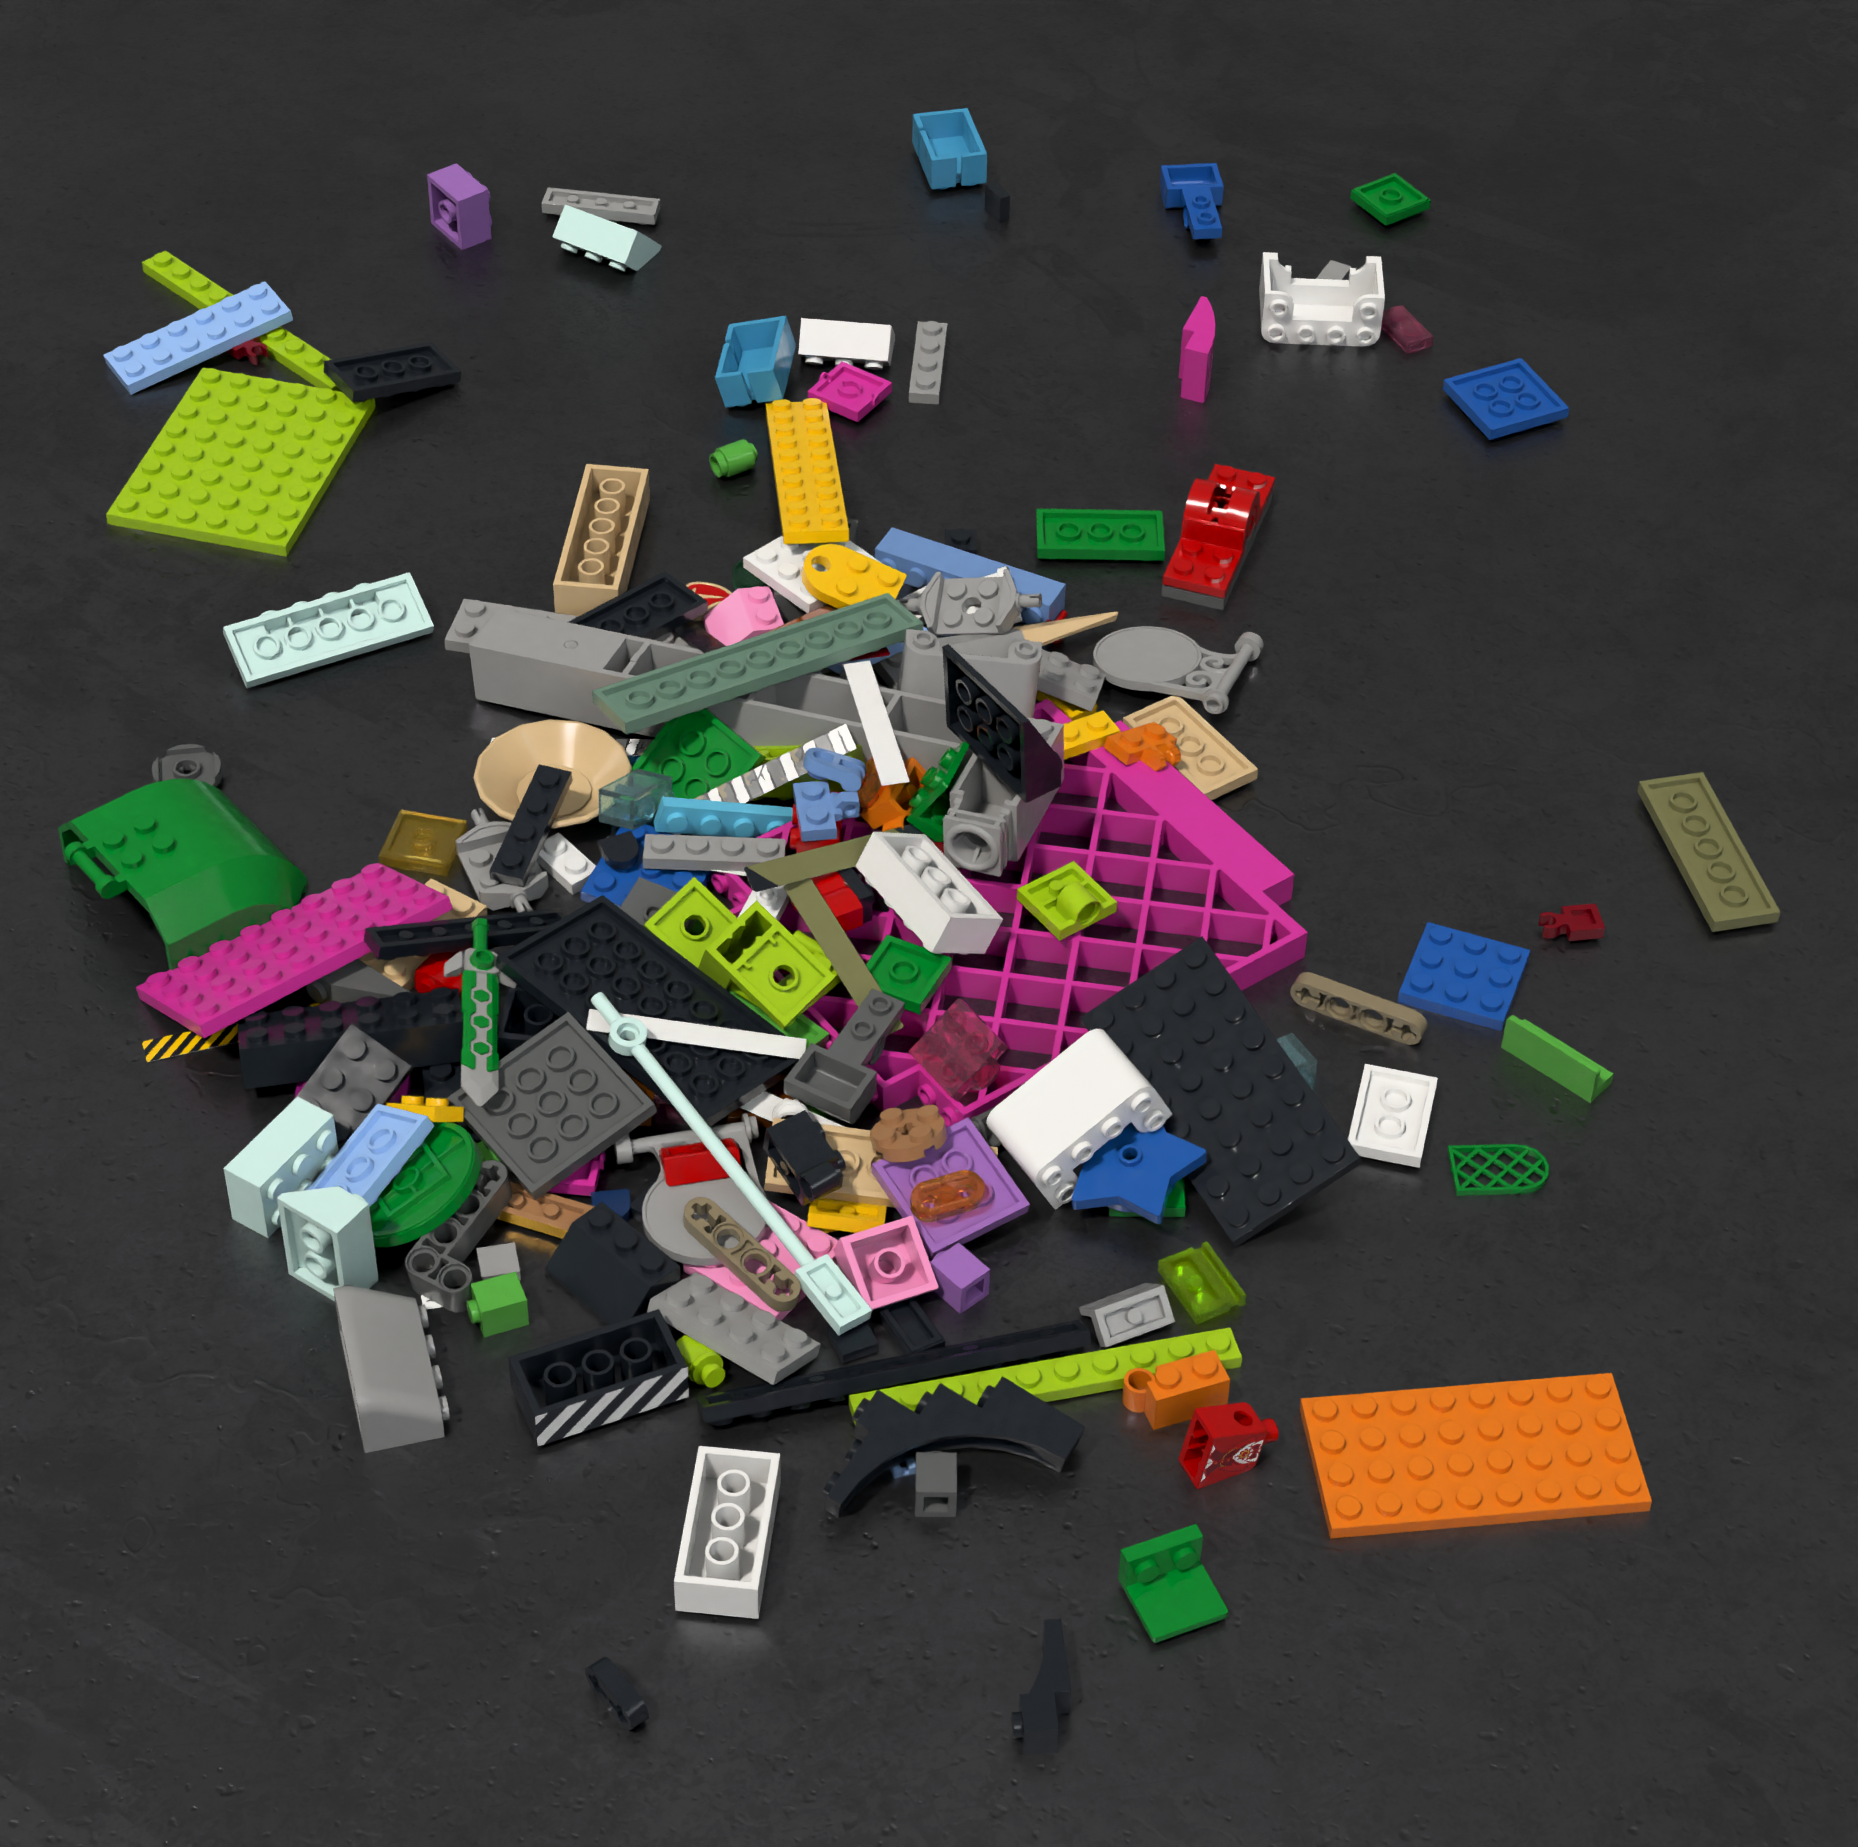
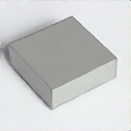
M515 1242L476 1248L481 1281L515 1271L519 1280H521Z

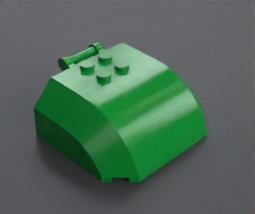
M169 779L145 785L58 827L64 861L68 865H78L93 881L96 891L102 898L110 899L128 890L149 912L165 943L169 970L178 968V963L184 958L190 956L200 957L210 952L209 947L218 941H231L241 936L240 931L247 926H261L271 921V915L279 910H292L294 906L299 904L301 895L305 893L308 885V880L304 873L229 797L215 786L195 779ZM97 857L114 877L106 875L92 858Z

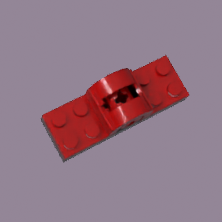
M1215 464L1208 480L1195 479L1184 510L1181 539L1163 575L1161 596L1220 610L1224 609L1273 499L1275 477Z

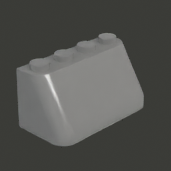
M351 1285L333 1288L339 1332L364 1453L445 1437L443 1421L449 1420L450 1414L446 1395L438 1397L437 1389L443 1388L439 1365L431 1366L430 1359L436 1358L432 1334L424 1336L423 1329L429 1328L425 1304L418 1306L416 1298Z

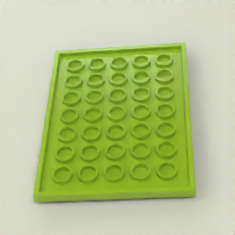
M202 368L106 513L107 523L287 557L376 407L375 398L367 399L364 402H352L343 392L329 388L323 389L300 383L249 376L243 373Z

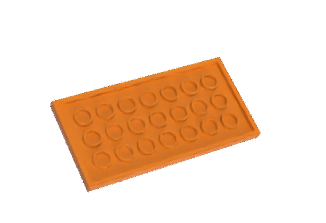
M1612 1373L1301 1398L1299 1409L1330 1539L1650 1511L1652 1499Z

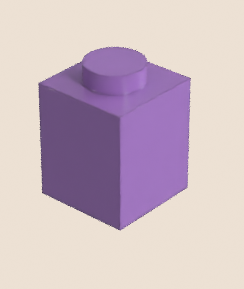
M959 1242L947 1251L939 1252L930 1261L939 1286L935 1292L959 1314L989 1295L990 1269Z

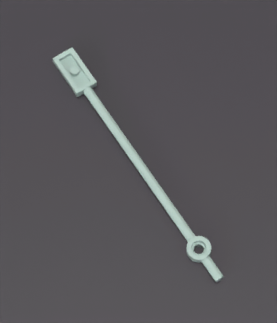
M603 992L595 994L591 998V1003L610 1025L608 1038L610 1047L618 1054L625 1056L633 1055L790 1252L801 1266L795 1270L794 1274L800 1281L801 1289L839 1336L869 1320L872 1309L830 1256L825 1254L816 1260L813 1258L646 1048V1026L636 1018L622 1017Z

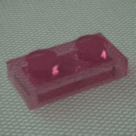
M1403 305L1383 310L1381 328L1407 354L1433 345L1434 336Z

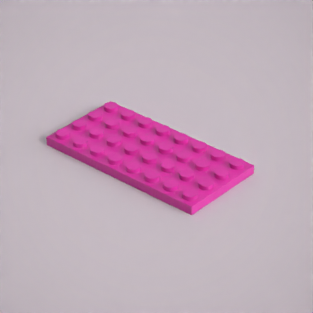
M381 863L365 866L361 873L349 879L346 878L334 882L331 885L332 888L320 894L306 896L292 910L283 909L273 913L271 921L261 926H247L240 931L241 936L231 941L222 940L212 944L209 947L210 952L200 957L190 956L184 958L178 963V968L149 976L145 983L136 987L140 1000L199 1036L206 1038L371 952L364 942L365 928L429 922L453 909L450 898Z

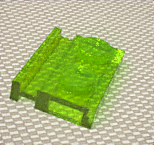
M1208 1242L1202 1243V1247L1194 1250L1191 1247L1159 1260V1273L1196 1324L1229 1312L1230 1308L1235 1305L1240 1307L1245 1305V1292Z

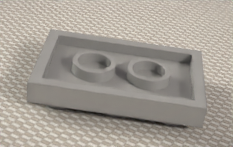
M1014 638L1012 643L1022 640ZM1042 649L1037 690L1092 712L1106 675L1100 673L1092 665H1080L1070 661L1062 653H1050Z

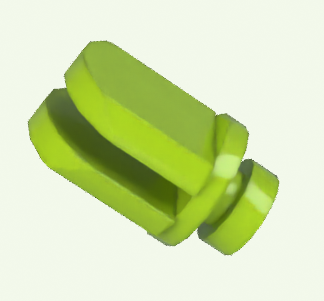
M688 1335L678 1339L676 1344L688 1367V1378L697 1384H705L710 1388L718 1386L724 1380L726 1374L723 1369L721 1355Z

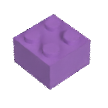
M457 163L427 174L431 224L461 250L492 239V218L489 211L491 197L487 187L480 184Z

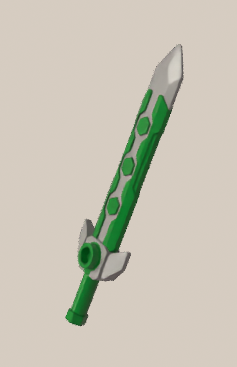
M477 918L472 922L473 948L466 949L463 954L462 951H459L445 962L444 977H456L462 973L461 1012L463 1013L461 1087L471 1100L481 1107L497 1094L499 1090V1054L497 1053L499 983L511 988H516L517 983L496 968L498 954L488 950L489 923L487 919Z

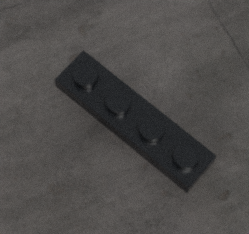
M541 764L538 765L490 868L491 880L519 887L525 886L573 781L572 772Z

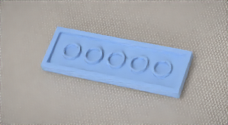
M264 281L236 295L226 297L212 306L200 309L179 321H174L157 331L145 334L133 342L119 346L103 356L108 367L130 395L228 351L237 345L291 322L293 317L290 309Z

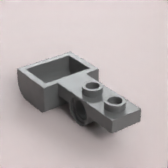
M872 988L828 1050L813 1043L809 1045L785 1078L784 1094L794 1099L797 1098L805 1104L850 1124L855 1123L876 1092L877 1071L866 1067V1065L872 1066L878 1061L884 1049L886 1037L904 1013L905 1002Z

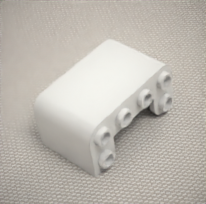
M1263 252L1259 295L1261 332L1265 340L1279 344L1360 347L1370 346L1378 341L1385 302L1381 257L1366 256V263L1362 268L1358 270L1350 268L1349 280L1291 278V266H1282L1278 261V253Z
M1094 1029L1080 1037L998 1104L988 1115L986 1124L1056 1210L1062 1204L1071 1201L1078 1180L1073 1169L1079 1164L1088 1161L1102 1145L1120 1135L1129 1123H1132L1140 1132H1153L1162 1127L1166 1119L1173 1114L1155 1088L1109 1035L1102 1029Z

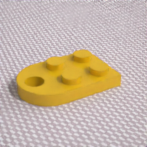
M825 544L812 549L806 556L801 570L802 582L807 591L816 599L838 609L889 593L896 599L907 577V574L836 544ZM821 564L827 571H817L812 565Z

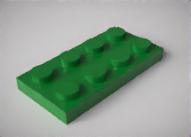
M1036 509L1037 559L1164 561L1165 542L1162 511Z

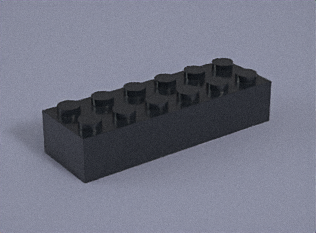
M439 987L430 992L417 994L400 992L393 997L385 998L366 996L357 1001L345 1003L327 1001L319 1006L305 1008L289 1006L281 1011L273 1012L258 1010L238 1021L239 1053L244 1088L250 1089L308 1081L351 1023L411 1065L412 1068L461 1062L463 1013L461 1012L459 988Z

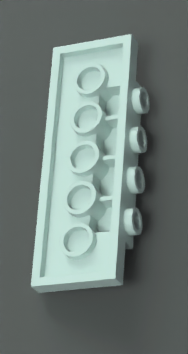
M408 572L371 584L361 583L353 589L344 592H330L322 598L310 602L300 601L289 608L279 611H266L258 617L224 626L223 635L246 688H250L433 633L434 625L411 573Z

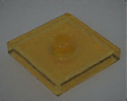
M400 809L378 856L379 863L389 867L447 876L457 854L455 840L466 833L467 821Z

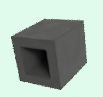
M941 1451L916 1452L915 1517H956L957 1453H944Z

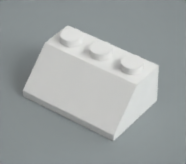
M801 318L798 355L801 359H805L806 364L823 365V361H835V366L843 361L852 366L853 363L865 364L866 369L882 370L883 365L890 366L895 333L891 325Z

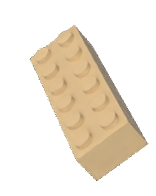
M586 464L553 583L555 613L580 616L627 591L650 501L649 469Z

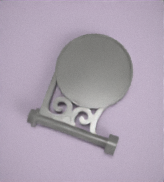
M1137 626L1117 630L1103 637L1094 648L1093 665L1100 673L1106 675V681L1116 686L1200 700L1203 702L1207 712L1220 714L1228 708L1229 698L1227 695L1248 661H1254L1258 658L1264 644L1259 635L1253 632H1245L1235 644L1236 654H1222L1204 649L1187 635L1172 629Z
M745 1113L742 1114V1122L710 1127L719 1139H734L742 1156L747 1175L767 1198L759 1183L749 1143H752V1139L759 1138L756 1117H748V1114ZM693 1130L631 1140L629 1133L613 1144L617 1165L633 1162V1154L652 1152L660 1164L659 1177L648 1190L643 1201L642 1222L648 1240L675 1261L690 1265L710 1266L722 1264L689 1234L684 1227L685 1205L696 1197H705L714 1201L755 1240L760 1242L768 1225L730 1177L676 1186H668L666 1184L659 1150L666 1147L702 1142ZM694 1213V1219L698 1220L699 1218H703L707 1221L708 1214L705 1213L704 1215L700 1216L697 1213ZM710 1226V1232H709V1234H711V1232H712V1230H713V1228H712L711 1226ZM723 1235L717 1240L720 1246L727 1249L734 1248L739 1244L737 1238L732 1235Z

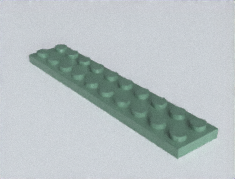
M889 593L592 690L593 703L625 734L636 733L644 728L669 722L674 718L692 712H699L706 707L721 702H729L736 697L751 692H758L780 682H788L795 677L810 672H817L825 667L850 661L852 658L877 652L881 648L902 643L905 640L906 629L923 630V622Z

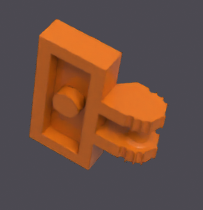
M1155 722L1109 735L1104 744V748L1125 765L1141 760L1148 767H1151L1152 770L1160 771L1167 766L1166 761L1172 766L1178 765L1181 761V753L1175 747L1177 739L1168 733L1163 726Z

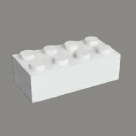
M873 832L855 866L863 874L865 881L884 898L885 904L896 911L904 920V925L920 938L923 946L928 951L934 954H985L1003 921V918L925 834Z
M699 1446L674 1578L675 1611L759 1619L781 1484L780 1453Z

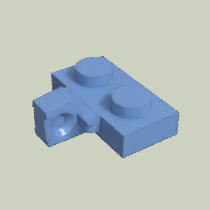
M828 780L793 783V796L801 842L837 839L836 821L843 818L859 817L860 815L858 792L830 793Z

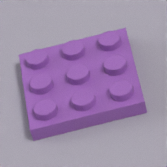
M969 1117L947 1127V1140L944 1145L938 1150H935L934 1145L925 1149V1157L909 1162H889L881 1159L872 1164L871 1173L901 1217L905 1218L913 1215L925 1251L931 1260L936 1254L941 1251H947L958 1242L963 1245L1027 1213L1030 1203Z

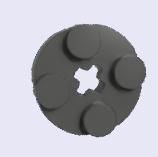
M198 744L174 746L166 750L167 756L163 757L160 761L157 757L152 764L154 783L169 779H195L217 787L222 780L219 756L214 751L213 756L211 753L206 752L204 746ZM191 770V773L184 774V771Z

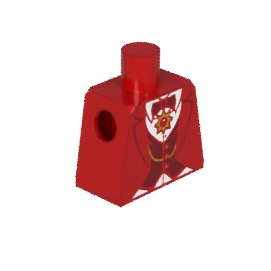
M1246 1402L1196 1408L1178 1460L1196 1489L1209 1486L1254 1468L1262 1446L1278 1440L1277 1425L1272 1418L1260 1420L1252 1406Z

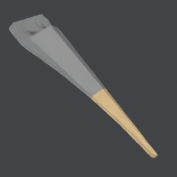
M1118 612L1012 627L1005 634L957 635L938 638L940 651L943 652L942 647L949 644L957 653L1005 658L1014 638L1042 642V646L1070 635L1113 622L1117 619ZM902 652L872 665L890 689L897 690Z

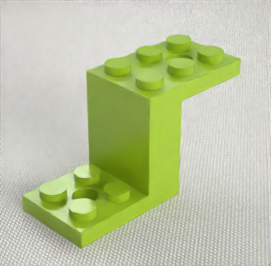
M695 877L644 924L645 928L727 991L731 989V985L734 982L783 1030L836 977L757 900L737 918ZM690 919L699 920L704 926V932L700 935H691L685 930L684 923ZM779 969L787 970L793 977V983L789 986H780L774 981L773 973Z

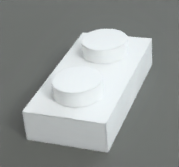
M560 833L545 840L537 858V862L572 895L581 891L596 867L594 863Z

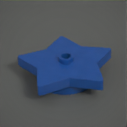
M1129 1123L1120 1135L1107 1141L1094 1152L1088 1161L1081 1163L1083 1167L1071 1198L1072 1207L1074 1210L1107 1206L1121 1212H1135L1156 1224H1161L1168 1196L1173 1191L1176 1182L1207 1161L1206 1150L1167 1133L1163 1125L1153 1132H1140L1132 1123Z

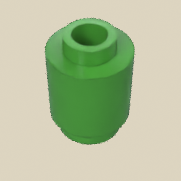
M745 439L716 448L715 452L709 455V462L713 473L717 477L724 476L725 478L753 469L755 461L758 459L755 446L752 443H748Z

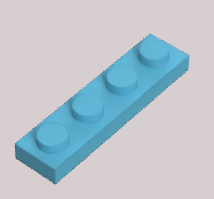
M662 796L654 819V827L656 832L756 838L792 821L793 808Z

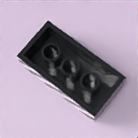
M659 1309L508 1357L511 1388L537 1446L689 1397L688 1367Z

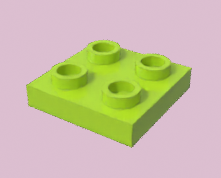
M1074 861L1017 889V900L1059 941L1108 917L1117 910V901Z

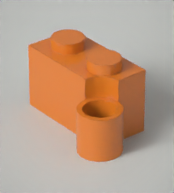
M914 757L903 761L910 782L882 786L880 781L878 782L860 814L873 829L882 826V831L898 827L904 828V826L911 824L906 820L912 809L909 802L920 787L923 788L924 785L920 781L926 773V770Z
M1212 1350L1156 1366L1155 1376L1152 1372L1143 1368H1134L1128 1371L1124 1377L1122 1401L1128 1410L1136 1413L1144 1412L1152 1429L1156 1430L1191 1420L1196 1408L1227 1404L1230 1378L1216 1351Z

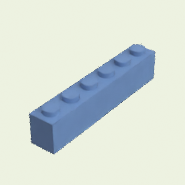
M893 527L875 548V558L907 574L904 584L919 589L927 586L936 572H941L944 579L979 578L996 573L998 568L1008 566L1018 593H1041L1042 595L1041 608L1022 607V612H1020L1021 622L1028 625L1043 623L1048 619L1053 621L1065 607V583Z

